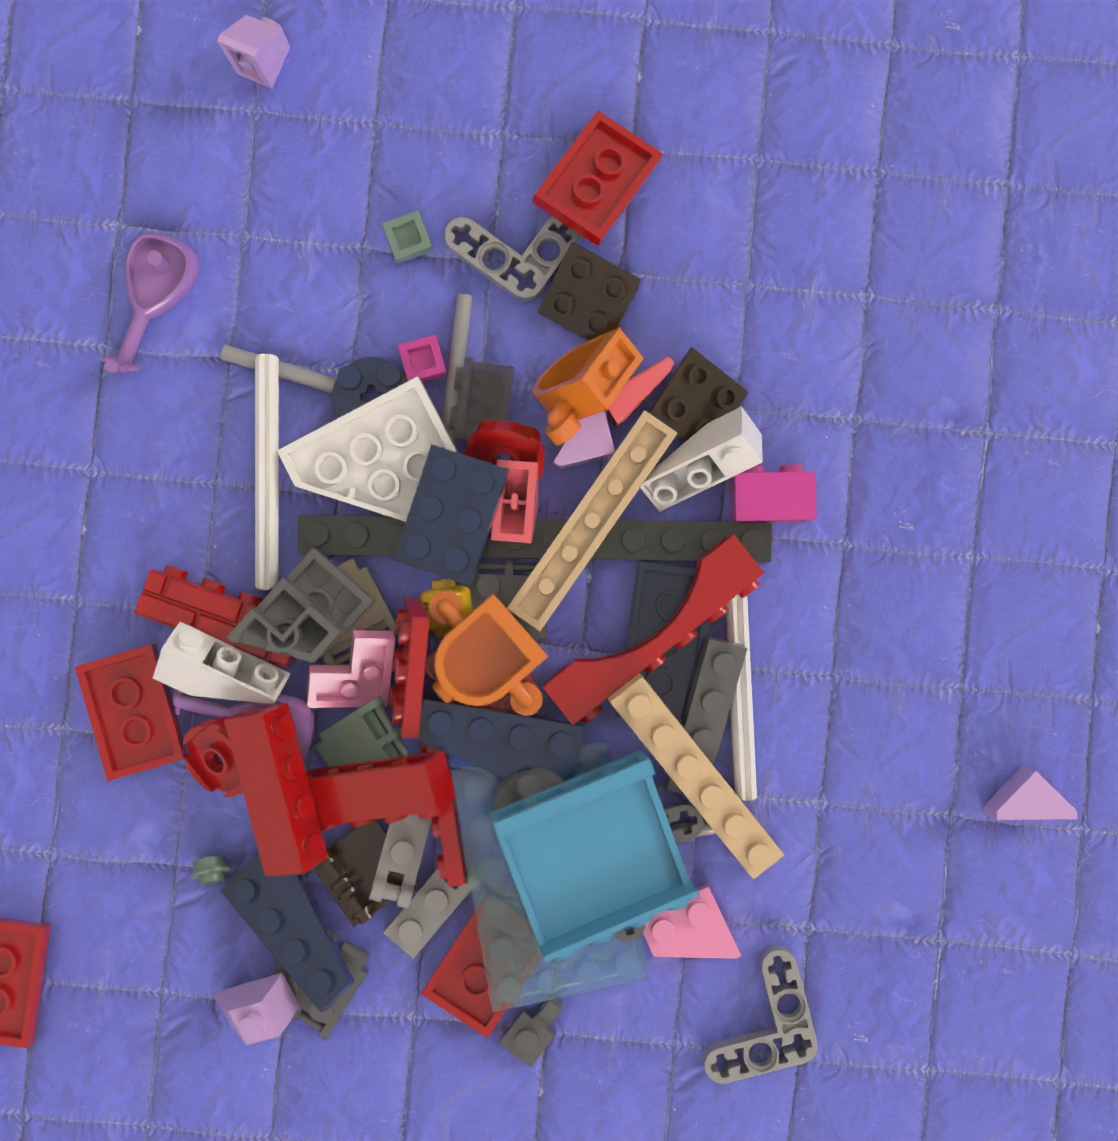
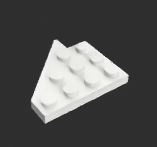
M418 376L277 450L294 486L405 522L431 444L458 453Z

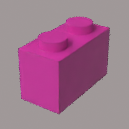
M756 465L731 477V522L787 523L816 520L815 471L804 472V465L780 466V472H764V466Z

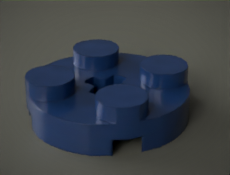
M365 357L355 360L341 368L332 392L334 410L340 418L368 403L367 401H362V396L368 393L369 387H375L377 392L385 394L408 382L407 378L395 364L385 359Z

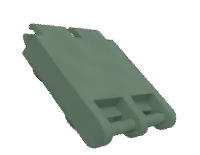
M381 696L319 733L322 741L316 744L315 748L327 767L411 755L400 737L399 727L395 729L383 709L382 704L385 702Z

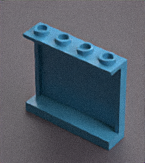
M641 751L632 753L488 813L535 939L546 962L567 959L574 955L576 949L590 943H604L610 940L614 933L629 926L633 928L643 926L652 920V916L666 910L676 911L682 909L689 904L691 899L700 896L698 890L689 880L654 784L652 775H655L651 760Z

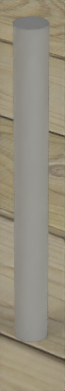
M457 294L442 422L454 445L473 298L467 294Z

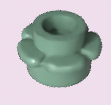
M225 855L205 857L192 862L194 873L190 877L191 879H199L200 886L215 884L224 881V873L229 872L231 867L226 866Z

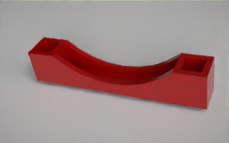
M727 535L698 559L694 579L684 601L673 617L654 635L637 646L617 654L596 658H573L544 681L542 688L572 725L576 724L579 720H582L584 724L588 723L603 710L600 704L642 670L649 674L666 660L662 654L672 646L676 645L680 649L695 638L697 633L694 629L706 619L711 624L729 610L726 603L736 595H739L742 599L752 593L761 584L757 579L764 574V571L735 535Z

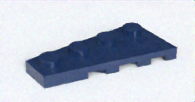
M424 697L420 716L419 737L416 739L503 778L517 771L520 773L525 770H531V768L541 767L556 773L564 781H567L576 775L584 726L583 724L576 723L572 725L571 722L531 715L523 716L514 712L457 702H449L447 704L440 699Z
M258 852L220 892L320 1012L327 1011L355 983V980L333 936L328 934L320 918L322 914L315 900H311L302 881L304 880L303 875L265 876Z

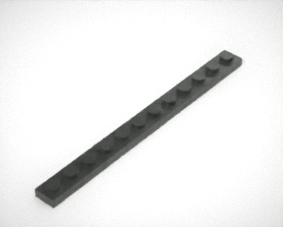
M298 515V554L307 555L315 547L324 555L395 556L406 522L389 516ZM536 519L532 544L491 540V527L481 558L541 559L568 519ZM617 520L590 560L698 561L702 555L727 535L733 534L756 562L769 563L771 562L772 523Z

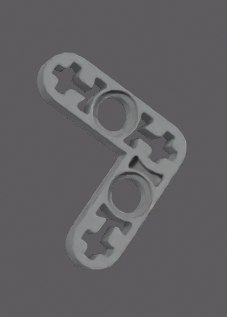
M550 216L521 256L469 218H455L448 223L445 229V240L448 249L455 256L521 302L534 301L542 294L557 273L571 242L578 244L583 236L568 228L565 232V239L570 241L566 243L559 234L551 231L552 228H555L560 233L565 224ZM466 229L470 230V239L478 246H480L482 239L486 241L479 247L475 258L471 257L475 253L471 245L464 241L459 246L456 245L457 240L454 235L456 231L463 233ZM547 241L556 243L560 248L559 256L553 261L541 259L538 255V248L542 243ZM491 250L502 252L506 258L504 265L497 270L488 269L483 263L486 253ZM513 262L518 264L514 267L515 273L522 278L528 277L529 274L533 275V285L535 286L533 290L528 287L523 291L518 290L519 281L511 274H509L507 281L502 279L509 273Z
M771 945L765 948L759 958V967L775 1026L710 1044L704 1051L703 1065L708 1077L713 1082L727 1084L797 1066L811 1061L816 1055L818 1043L800 972L794 956L786 947ZM776 956H780L783 962H788V964L782 966L787 983L780 984L774 969H768V966L774 964L773 958ZM785 994L796 995L799 999L798 1008L790 1014L780 1012L777 1007L778 1000ZM796 1034H800L803 1040H808L802 1043L803 1049L800 1051H796L793 1045H789L794 1042L793 1036ZM779 1038L781 1045L785 1046L781 1047L785 1054L779 1057V1051L773 1041ZM756 1043H765L770 1047L771 1053L767 1060L755 1062L749 1058L750 1048ZM741 1048V1055L746 1066L740 1067L738 1059H735L738 1058L735 1049ZM719 1054H723L726 1060H730L726 1062L727 1069L719 1071L717 1065H712L716 1063V1056Z

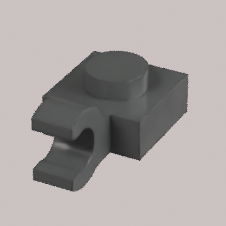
M549 992L534 1014L523 1007L500 1037L499 1044L532 1067L555 1037L556 1030L549 1025L555 1021L562 1011L560 1006L563 1001Z

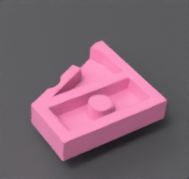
M707 883L696 888L700 896L691 899L686 907L676 911L666 910L652 916V920L646 924L643 932L654 957L731 959L741 957Z

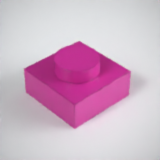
M436 334L398 345L407 381L417 376L422 382L447 376Z

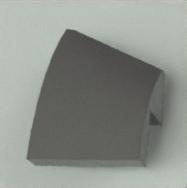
M313 547L287 578L283 577L263 601L246 614L227 638L233 642L252 645L267 651L286 654L314 663L354 625L375 602V599L321 551Z

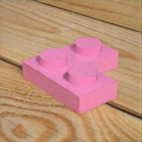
M353 630L349 665H309L306 693L307 707H362L379 696L385 702L382 704V707H387L395 646L394 632Z

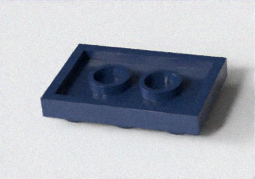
M431 444L394 561L472 586L510 470Z

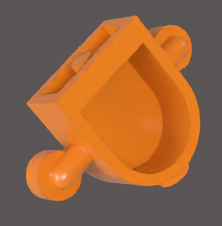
M620 327L572 348L551 364L534 384L532 394L549 413L547 416L548 426L545 429V433L555 445L558 446L570 440L581 427L579 421L581 419L608 410L644 359Z
M440 591L436 593L429 603V612L435 621L449 624L452 629L443 637L437 650L435 669L438 680L431 685L435 692L447 704L455 699L463 704L474 706L490 704L509 692L510 703L515 712L523 716L535 714L542 706V693L534 683L522 682L521 680L548 657L544 650L494 593L490 594L465 617L461 613V600L454 592Z

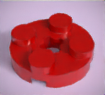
M486 419L481 421L477 429L470 435L464 454L497 465V460H501V456L497 455L498 453L511 455L512 457H510L509 461L538 463V480L542 475L545 462V449L540 441L541 437L538 430L531 426H524L506 420L494 421Z
M222 716L217 720H204L190 729L183 739V746L188 743L189 754L185 756L186 766L194 779L204 789L211 793L219 789L222 792H227L223 797H234L242 792V787L224 719L228 717Z

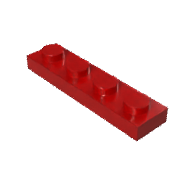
M419 741L421 753L439 751V749ZM444 752L452 779L449 754ZM454 798L443 807L441 814L431 818L434 838H441L443 854L437 855L439 875L441 880L447 879L448 887L469 883L456 798Z

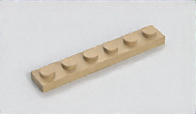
M644 410L507 607L508 610L538 631L543 629L677 435L676 431Z
M640 673L608 697L609 702L753 880L784 856V853Z

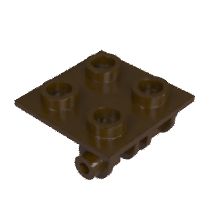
M571 242L538 313L587 340H591L618 327L630 302L633 301L638 292V286L642 279Z
M691 347L649 413L676 431V436L686 442L707 423L737 409L748 391Z
M377 819L366 825L359 826L326 849L328 858L313 868L353 927L359 923L362 925L374 916L376 911L391 902L386 899H382L381 902L369 900L386 832ZM389 871L386 882L401 886L404 874Z

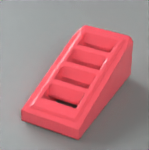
M667 356L627 381L611 406L605 411L615 428L621 426L669 375L675 364L671 357L668 358Z

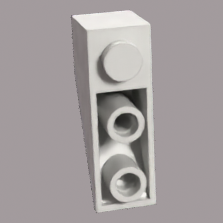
M741 406L707 423L657 465L640 488L659 512L763 463L762 434Z
M179 622L161 649L153 679L190 696L274 705L291 673Z

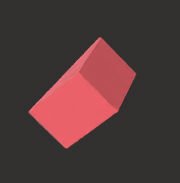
M497 460V466L509 469L510 472L492 524L491 540L532 544L539 506L538 463Z

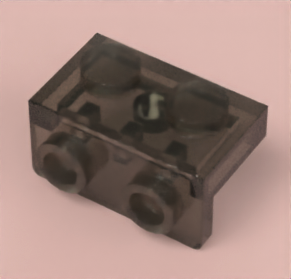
M465 357L464 367H457L454 390L461 391L459 407L452 406L449 420V430H455L457 441L468 442L470 435L483 420L508 421L514 367L475 362L474 358Z

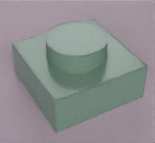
M419 210L382 223L397 264L434 251Z

